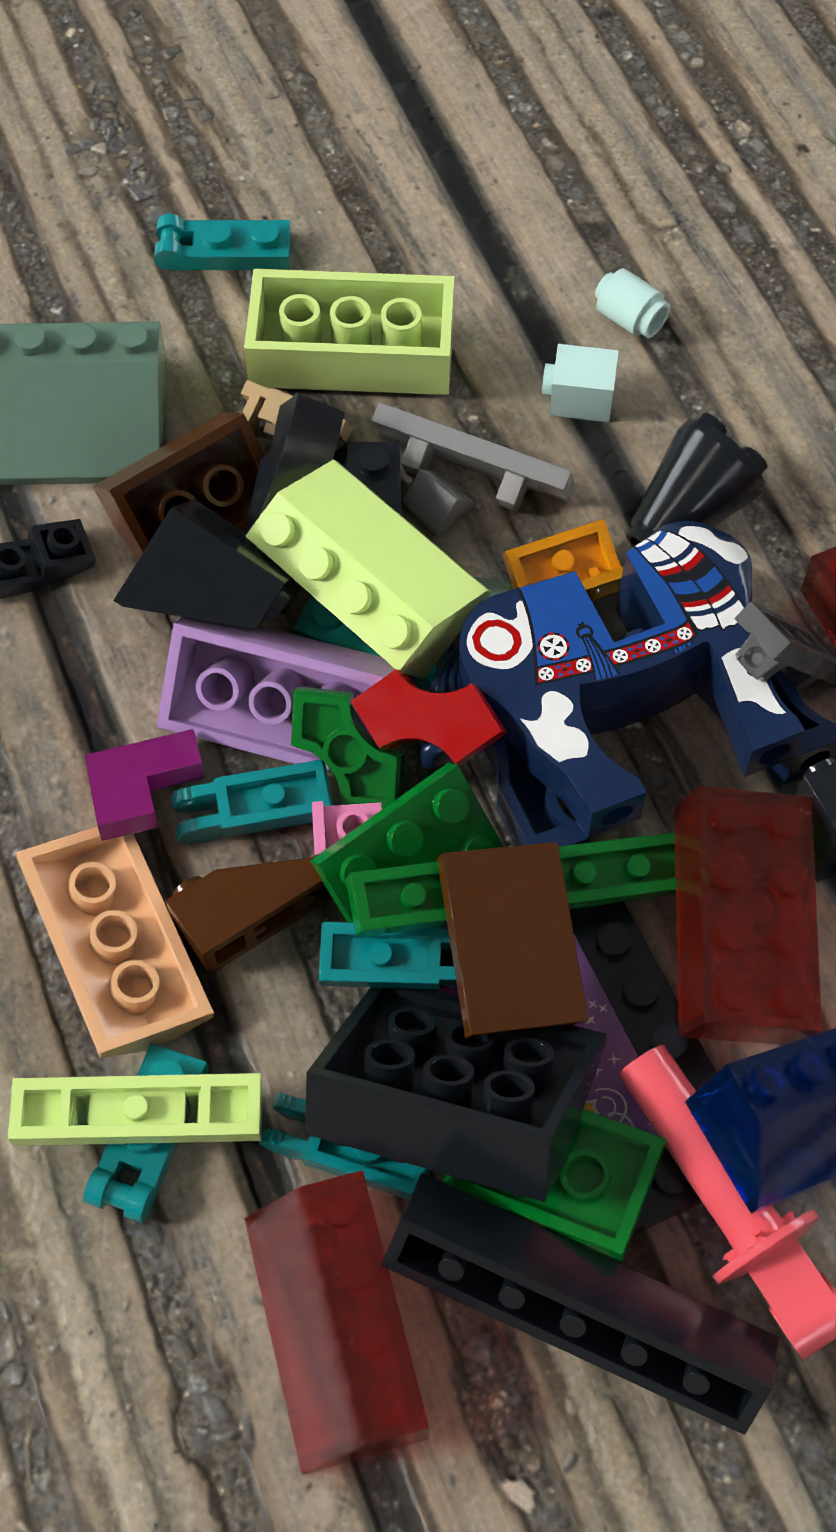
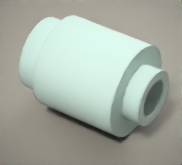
M621 268L615 273H607L601 279L595 291V297L598 299L596 304L597 311L634 336L642 334L647 338L653 337L664 325L670 313L671 305L664 300V294L625 268Z

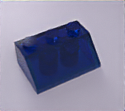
M836 1028L726 1064L685 1101L751 1214L836 1180Z

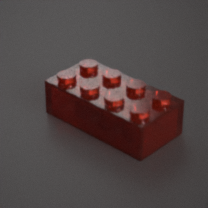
M699 785L674 807L679 1037L792 1046L822 1032L812 797Z

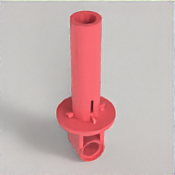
M659 1045L633 1060L621 1070L618 1076L657 1135L666 1139L665 1147L733 1248L723 1257V1260H727L729 1263L716 1272L713 1278L718 1285H721L749 1273L771 1306L769 1310L801 1359L805 1360L836 1339V1291L823 1273H819L798 1242L820 1219V1216L815 1209L802 1214L796 1219L793 1216L796 1212L789 1211L782 1217L779 1215L665 1045Z

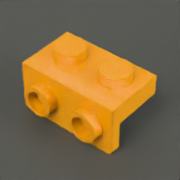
M605 519L507 550L502 554L513 589L575 571L591 601L620 591L618 582L622 579L624 566L621 567Z

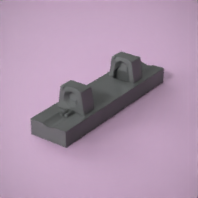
M750 602L734 618L746 632L750 633L749 637L735 654V658L756 680L764 682L781 670L790 679L797 693L818 678L836 685V653L817 633L753 602Z

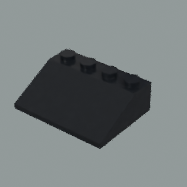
M370 987L306 1072L305 1134L330 1141L339 1146H348L387 1157L399 1163H408L443 1173L455 1179L467 1180L503 1190L518 1197H527L546 1202L566 1162L606 1045L607 1034L571 1025L465 1039L459 996L433 989Z

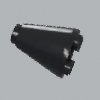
M704 412L697 420H687L676 431L631 520L632 529L626 534L627 540L634 547L662 526L678 521H692L712 527L716 526L755 500L764 491L765 481L762 474L768 468L765 459L750 447L745 446L741 448L726 435L727 429L715 416Z

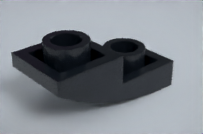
M74 519L29 526L27 539L0 543V599L25 594L64 581L95 566L96 558L81 520Z

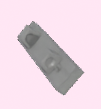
M380 402L371 420L373 425L377 427L380 437L400 442V444L406 446L400 463L406 473L416 476L420 469L427 470L433 456L497 478L502 480L496 495L498 505L516 513L523 502L527 490L567 504L575 486L571 470Z

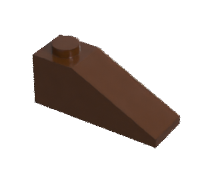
M315 857L216 869L203 878L195 876L184 881L175 889L173 896L165 900L176 929L208 976L333 899L310 862Z

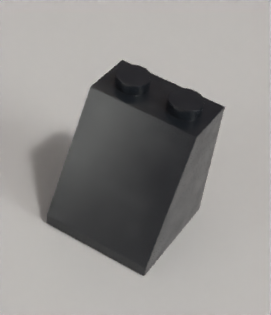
M192 499L171 507L113 601L127 608L256 629L267 619L275 623L281 614L284 615L301 588L294 584L295 580L253 544L246 537L245 532L197 500Z

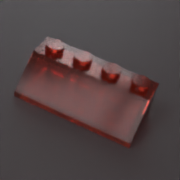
M363 1170L301 1186L245 1217V1225L302 1475L428 1440L429 1425L389 1269L380 1266L385 1254Z

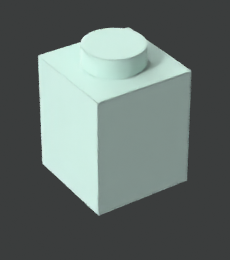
M558 344L555 364L545 363L542 394L551 395L549 416L609 422L619 350Z

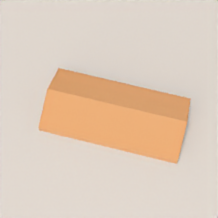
M94 827L17 852L19 865L100 1058L147 1051L150 1043L162 1046L213 1018L214 1012L134 834L102 841L98 827Z

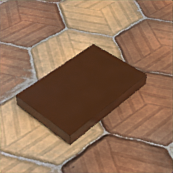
M551 842L442 853L437 858L465 1039L579 1025L589 1021L558 843Z

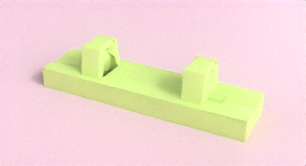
M261 1073L12 1078L8 1140L12 1146L261 1141ZM187 1097L191 1106L192 1123H186Z

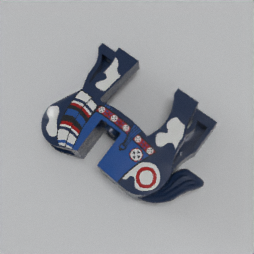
M678 521L662 526L626 552L616 612L628 633L616 642H613L575 571L491 596L479 603L469 613L461 630L460 644L454 647L439 665L429 692H453L473 683L479 687L506 729L507 734L485 748L484 751L490 761L495 778L497 811L514 846L557 842L558 847L587 843L590 837L641 818L647 792L639 777L628 772L608 757L591 735L643 721L672 708L694 694H697L722 719L744 777L770 767L786 783L802 777L811 766L822 760L832 758L836 762V723L827 720L812 710L801 699L790 679L781 670L766 681L761 682L750 675L735 658V654L750 635L734 618L752 602V562L745 547L734 537L703 523ZM423 741L420 757L425 768L440 769L448 762L455 764L441 748L430 742ZM557 796L563 800V802L565 803L569 811L572 813L576 821L571 819L562 810L557 800Z

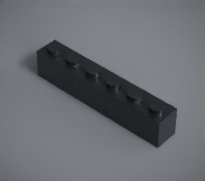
M421 1172L380 1266L743 1435L747 1433L772 1391L779 1336Z

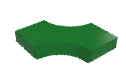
M297 687L294 689L291 745L315 754L330 768L339 785L342 805L381 802V808L384 809L402 796L405 753L378 748L374 739L361 725L356 710L350 702L354 699V692Z

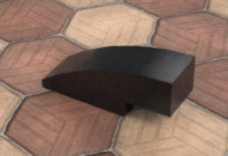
M297 393L280 405L270 453L260 459L244 531L246 534L279 491L333 460L345 412L300 393Z

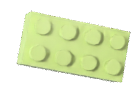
M253 269L244 345L248 380L266 388L449 395L454 317V276Z

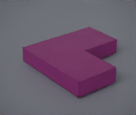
M194 729L85 755L97 827L102 841L157 828L158 823L151 791L206 778Z

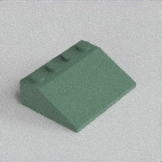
M160 321L0 324V485L99 483L163 447L167 356Z

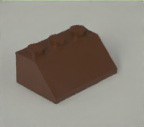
M223 412L92 487L117 533L139 560L171 507L192 499L197 500L244 532L260 459L265 454L244 413Z

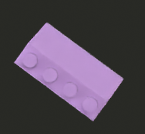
M182 617L173 623L156 727L176 733L194 729L196 738L293 764L321 760L315 754L291 745L294 689L297 687L354 692V698H356L395 670V668L377 655L263 626L250 629ZM356 711V714L361 725L363 726L365 731L371 736V734L369 733L368 729L366 728V726L364 725L363 721L361 720L360 716ZM326 765L327 773L333 774L330 768Z

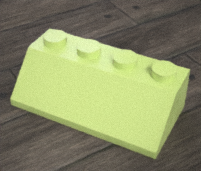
M335 460L326 463L279 491L246 534V537L392 667L403 671L405 674L423 679L461 632L469 613L491 593L489 589Z

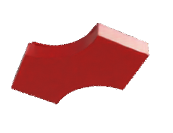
M395 669L350 701L378 748L383 750L394 748L409 741H427L441 748L455 764L462 765L507 734L506 729L479 687L473 683L453 692L431 693L420 689L403 671Z

